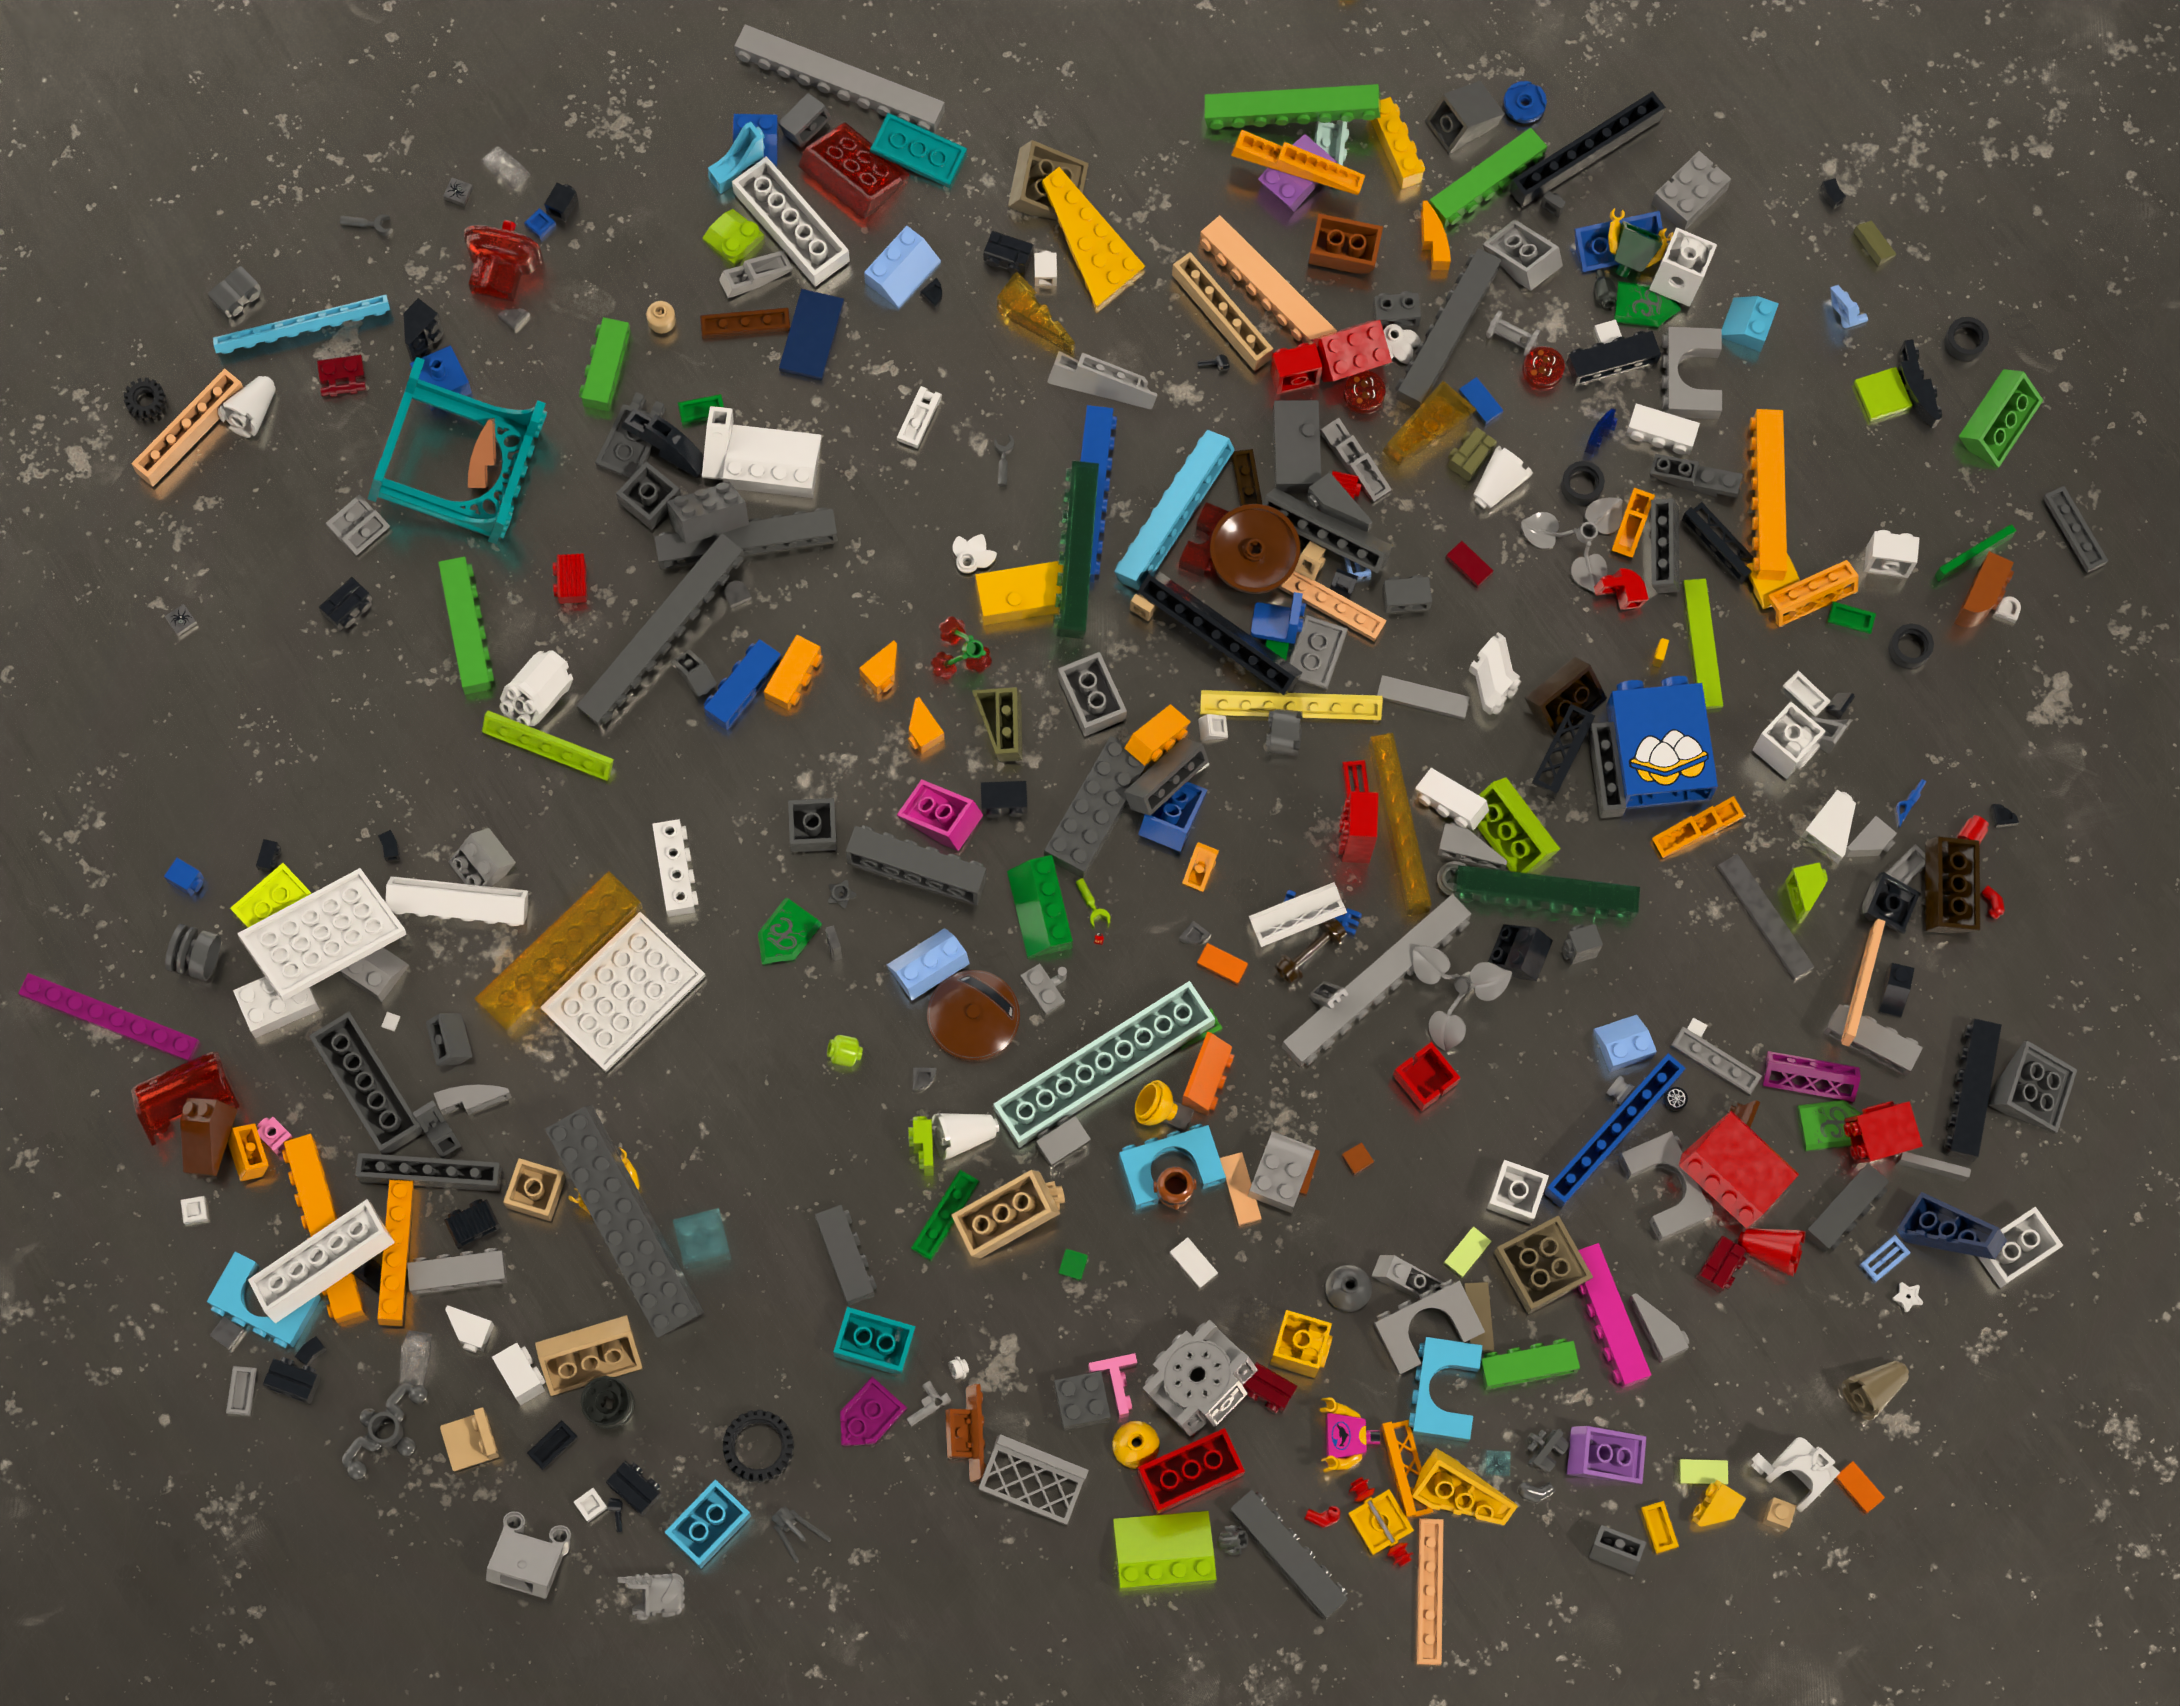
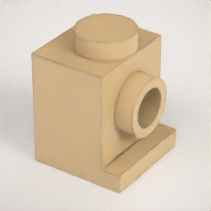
M1310 541L1301 553L1295 571L1314 581L1326 561V558L1323 557L1326 548Z

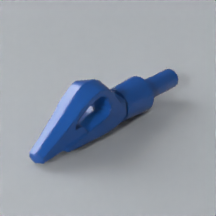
M1921 779L1916 789L1911 791L1906 801L1897 803L1896 810L1899 827H1901L1911 808L1921 796L1920 792L1926 783L1925 780ZM1900 806H1905L1904 813L1900 814Z

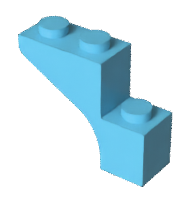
M751 121L743 126L727 154L708 167V178L720 194L733 187L732 181L739 177L743 170L764 158V134Z

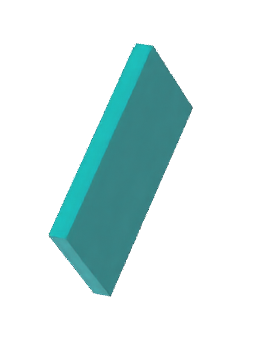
M887 113L870 148V152L949 188L967 152V148Z

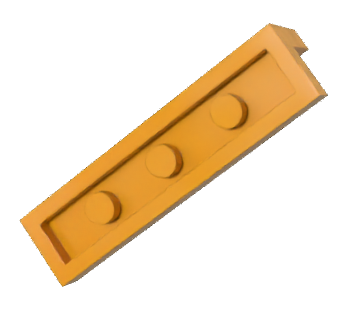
M1845 560L1768 595V601L1776 611V624L1780 627L1825 607L1833 601L1836 602L1858 592L1859 575L1848 560Z
M1409 1420L1396 1423L1391 1421L1383 1423L1381 1431L1403 1513L1407 1519L1431 1514L1434 1511L1426 1506L1427 1509L1416 1511L1411 1495L1413 1488L1409 1486L1407 1480L1409 1471L1419 1476L1422 1469L1411 1427H1408ZM1405 1426L1407 1437L1404 1443H1401L1396 1439L1394 1429ZM1407 1441H1409L1410 1448L1405 1445ZM1403 1448L1413 1455V1461L1410 1466L1405 1465L1402 1461L1400 1453ZM1414 1463H1415L1416 1470L1412 1469V1466H1413Z

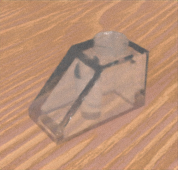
M408 1330L401 1350L399 1385L410 1382L415 1386H424L431 1354L432 1334Z

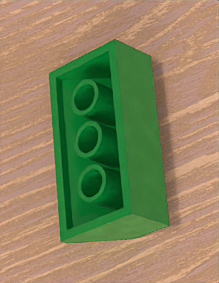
M1052 855L1030 859L1008 870V879L1027 959L1072 949L1073 940Z

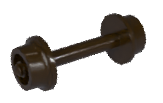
M1335 918L1320 923L1319 927L1323 934L1293 960L1282 954L1280 956L1281 960L1275 965L1280 978H1283L1290 984L1296 979L1301 980L1303 974L1298 967L1329 940L1337 946L1341 945V940L1347 934L1342 923Z

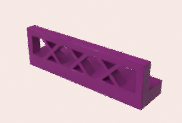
M1771 1051L1767 1052V1067L1763 1086L1855 1102L1861 1079L1859 1067ZM1771 1070L1782 1072L1784 1078L1779 1081L1769 1080ZM1800 1075L1804 1076L1807 1082L1797 1085L1792 1079ZM1823 1079L1827 1080L1830 1086L1825 1089H1819L1815 1083ZM1844 1083L1853 1085L1851 1094L1841 1093L1837 1087Z

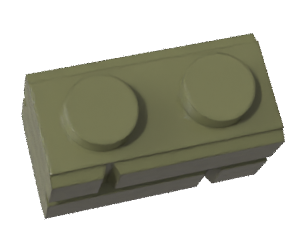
M1475 427L1472 432L1467 431L1461 439L1463 444L1459 449L1455 447L1448 456V459H1450L1449 469L1459 474L1468 482L1471 481L1497 445L1495 439L1486 435L1478 427Z

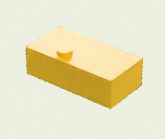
M1064 560L975 574L983 625L1072 611V597Z

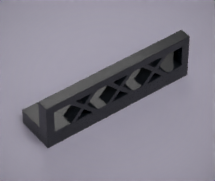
M1703 502L1694 509L1690 507L1685 511L1682 517L1684 524L1741 585L1748 580L1752 571L1742 561L1753 563L1754 557ZM1700 510L1707 516V523L1699 516L1698 512ZM1712 528L1719 529L1722 532V539ZM1727 544L1734 545L1737 548V555Z
M1570 704L1532 781V784L1548 791L1546 796L1554 800L1596 716L1573 704ZM1572 712L1584 717L1581 724L1572 726L1569 719ZM1570 732L1573 742L1562 746L1559 738L1560 735ZM1561 751L1564 759L1563 762L1553 765L1550 759L1551 754ZM1552 772L1554 780L1551 786L1539 780L1542 773Z

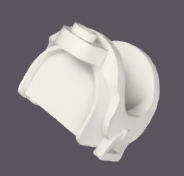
M1802 1437L1796 1438L1772 1465L1759 1453L1752 1458L1754 1462L1751 1465L1760 1475L1765 1472L1767 1474L1765 1480L1769 1483L1786 1471L1790 1470L1810 1490L1796 1506L1800 1513L1840 1473L1833 1466L1835 1461L1822 1448H1814Z

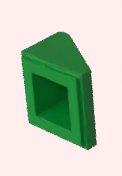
M1065 1249L1058 1274L1081 1281L1088 1255Z

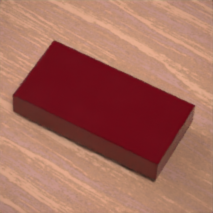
M1463 541L1459 542L1445 557L1477 588L1494 572Z

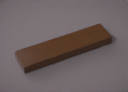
M788 308L700 315L702 339L790 330Z

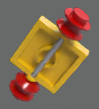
M1361 1477L1350 1484L1352 1488L1349 1492L1356 1493L1357 1496L1354 1501H1363L1364 1504L1349 1512L1348 1516L1372 1556L1390 1546L1391 1549H1389L1387 1556L1394 1557L1395 1562L1393 1566L1398 1564L1399 1567H1402L1412 1561L1410 1556L1414 1553L1406 1551L1405 1548L1408 1543H1399L1398 1541L1414 1532V1529L1390 1489L1372 1498L1371 1496L1375 1488L1368 1487L1367 1483L1370 1479L1364 1480Z

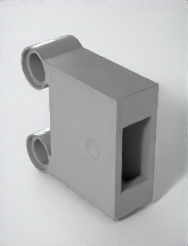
M509 1512L503 1519L502 1533L487 1566L486 1581L546 1599L561 1560L570 1549V1530L562 1525L555 1526L550 1530L549 1542L524 1535V1516L519 1512Z

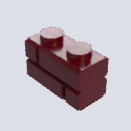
M1721 1236L1696 1279L1718 1293H1721L1724 1288L1729 1290L1735 1280V1277L1732 1276L1736 1268L1740 1270L1747 1259L1743 1256L1746 1249L1727 1237Z
M1256 1362L1255 1366L1258 1371L1243 1384L1248 1393L1246 1397L1255 1402L1257 1399L1266 1403L1264 1407L1275 1414L1278 1411L1283 1413L1298 1386Z

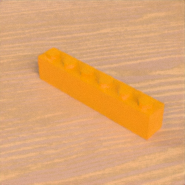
M389 1180L385 1227L395 1243L383 1250L377 1318L379 1325L403 1326L414 1194L413 1181Z

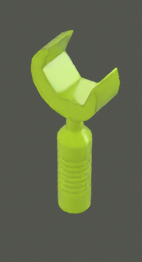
M1083 878L1077 880L1075 883L1086 904L1091 906L1093 910L1090 916L1091 926L1094 928V920L1102 917L1107 919L1109 927L1110 914L1104 909L1096 908L1095 899Z

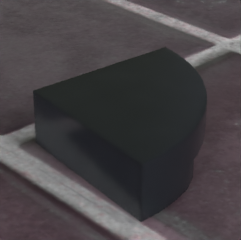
M937 278L920 291V295L934 309L940 305L942 300V288Z
M2001 804L1991 805L1995 828L2019 824L2015 813H2012Z

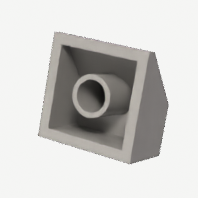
M381 948L340 971L345 979L382 1003L409 967V964L385 948Z

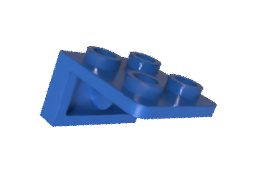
M1294 592L1291 608L1257 602L1254 607L1251 636L1295 644L1297 632H1302L1304 620L1299 619L1300 616L1304 617L1306 603H1302L1303 593Z

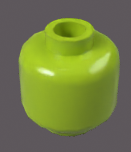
M837 1035L829 1041L827 1057L830 1058L832 1064L852 1067L856 1060H861L863 1048L859 1046L857 1038Z

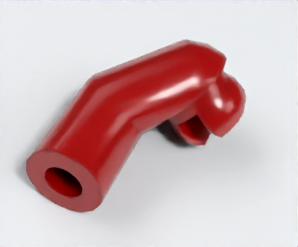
M1987 885L1981 894L1991 902L1992 907L1988 911L1989 915L1997 919L2005 911L2003 898Z
M1331 1506L1322 1513L1308 1509L1304 1520L1325 1528L1336 1523L1340 1519L1341 1512L1336 1506Z

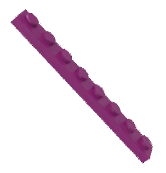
M30 973L27 974L18 993L21 997L187 1062L191 1061L200 1042L194 1037Z

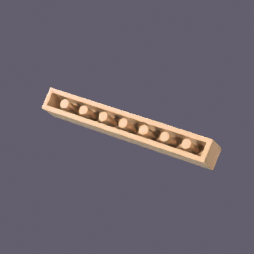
M1220 215L1201 231V246L1206 251H1211L1215 255L1217 262L1221 266H1226L1230 270L1232 277L1237 281H1241L1248 293L1256 296L1261 301L1264 309L1271 311L1282 326L1286 325L1297 341L1312 344L1311 339L1337 331Z

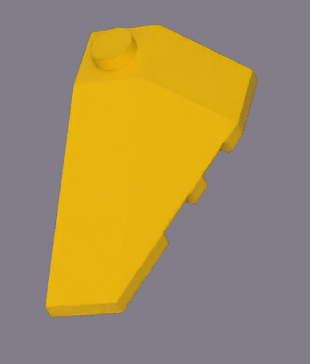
M1437 1448L1434 1449L1422 1466L1411 1494L1413 1498L1431 1509H1444L1452 1511L1453 1514L1457 1515L1466 1514L1474 1516L1479 1520L1501 1525L1506 1524L1518 1507L1516 1503L1456 1459Z

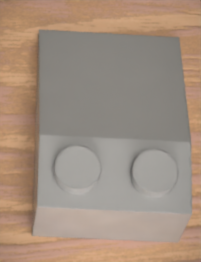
M1515 219L1483 243V247L1490 254L1502 259L1501 266L1511 277L1530 291L1563 266L1560 250L1557 245Z

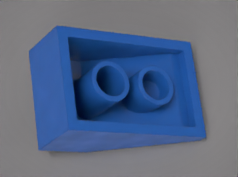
M1186 782L1150 816L1145 814L1138 835L1181 852L1205 798L1207 789Z

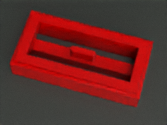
M1365 760L1342 762L1346 799H1349L1351 792L1348 767L1352 768L1354 791L1360 792L1356 767L1360 766L1364 792H1369Z

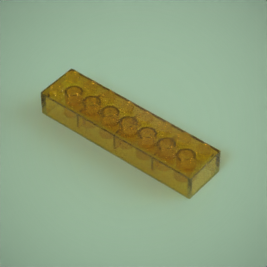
M608 871L474 998L477 1005L510 1037L625 925L643 910L641 901Z

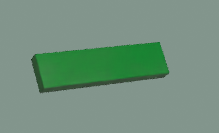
M2008 525L1939 567L1935 574L1936 579L1941 582L1989 551L2012 539L2017 530L2013 525Z
M961 1169L958 1171L912 1245V1251L932 1261L955 1224L952 1214L966 1206L980 1184L979 1180Z

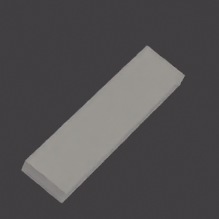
M1384 675L1381 677L1377 696H1382L1385 701L1462 720L1465 719L1470 699L1469 696Z
M1682 1027L1670 1046L1748 1096L1751 1095L1762 1077L1756 1071L1685 1027Z

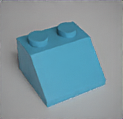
M1759 296L1733 298L1722 327V338L1761 352L1779 303Z

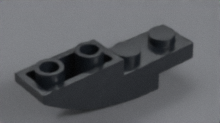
M1905 340L1900 348L1903 361L1900 362L1897 370L1915 412L1931 428H1936L1940 419H1942L1941 407L1937 406L1936 402L1937 388L1933 386L1931 378L1924 379V370L1922 367H1919L1918 362L1919 349L1917 346L1915 347L1914 340Z
M633 409L624 421L622 428L660 449L658 456L698 477L703 469L704 455L695 444L676 427L657 414L651 419L638 410Z

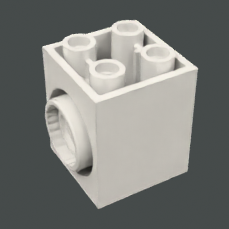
M1676 227L1649 290L1690 307L1705 276L1717 244Z
M1790 702L1761 733L1752 751L1784 778L1788 779L1797 768L1801 769L1820 748L1818 743L1826 731Z

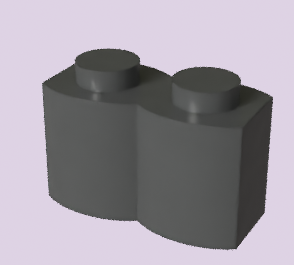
M240 266L231 272L224 281L217 284L208 293V296L222 313L229 318L238 315L242 311L244 304L256 300L260 295L261 288L258 282Z

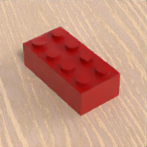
M1351 791L1349 799H1345L1343 812H1341V819L1339 820V833L1342 834L1338 844V854L1342 855V862L1370 863L1377 840L1379 793Z
M1223 1428L1139 1466L1137 1472L1158 1515L1244 1476L1245 1470L1226 1429Z

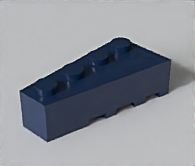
M1923 1192L1919 1194L1897 1228L1898 1233L1906 1243L1993 1260L1996 1259L2007 1242L2000 1228Z

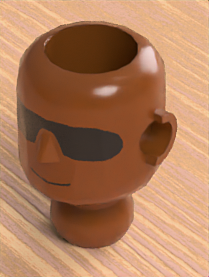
M1170 1167L1160 1174L1157 1182H1153L1154 1193H1157L1162 1204L1177 1210L1190 1201L1193 1191L1196 1190L1197 1183L1196 1179H1193L1191 1174L1182 1167Z

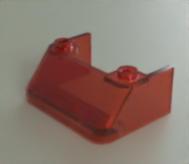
M218 1052L202 1055L141 1082L131 1090L137 1117L152 1146L156 1145L154 1135L165 1133L171 1124L170 1119L183 1113V1107L187 1098L218 1100L227 1105L233 1102L236 1109L240 1107L237 1094Z

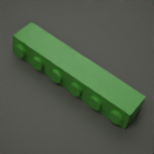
M1532 128L1526 130L1429 200V204L1435 210L1443 228L1449 224H1456L1463 214L1474 211L1478 207V203L1483 200H1489L1499 188H1506L1517 175L1519 176L1527 171L1531 165H1536L1545 159L1547 145Z
M466 557L439 561L464 694L491 690V681H494L492 668H488L486 662L490 660L488 647H484L482 641L486 639L484 626H480L478 620L482 618L480 605L475 604L474 598L478 597L476 584H471L470 577H474L472 563L468 564Z

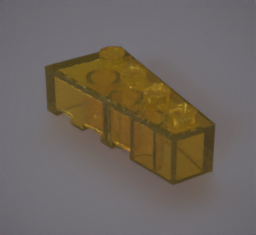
M1442 381L1387 443L1383 452L1395 463L1401 465L1470 419L1477 409L1447 383Z

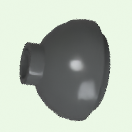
M1354 1265L1339 1266L1329 1274L1326 1280V1297L1338 1310L1344 1312L1357 1311L1363 1308L1371 1297V1280L1368 1274L1360 1267ZM1346 1282H1353L1354 1288L1347 1289L1345 1286Z

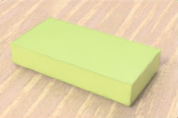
M1473 1226L1445 1260L1444 1264L1463 1278L1492 1241Z
M1679 1460V1484L1710 1485L1718 1480L1726 1486L1728 1485L1727 1460Z

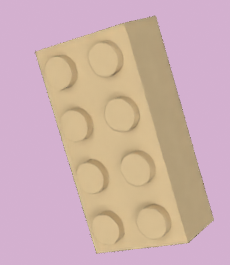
M1030 1170L953 1213L952 1217L970 1255L982 1258L1054 1218L1060 1212L1041 1173Z

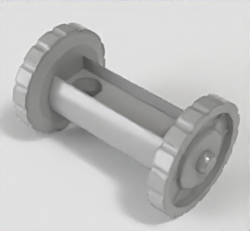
M1499 310L1490 322L1486 337L1491 338L1495 333L1525 348L1524 356L1529 357L1533 348L1537 345L1541 331L1537 329L1533 334H1530L1502 320L1503 312ZM1522 336L1527 337L1526 343L1521 341Z

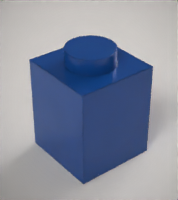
M179 858L175 859L164 875L169 884L189 896H192L194 892H198L203 885L204 877L201 872Z

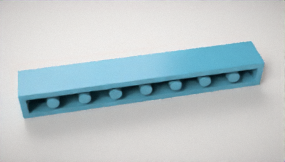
M1207 430L1199 438L1197 446L1186 458L1184 466L1175 475L1171 486L1163 493L1161 501L1152 510L1146 524L1140 528L1138 536L1129 545L1123 559L1117 563L1114 572L1120 583L1139 590L1147 575L1158 569L1235 449L1229 438Z

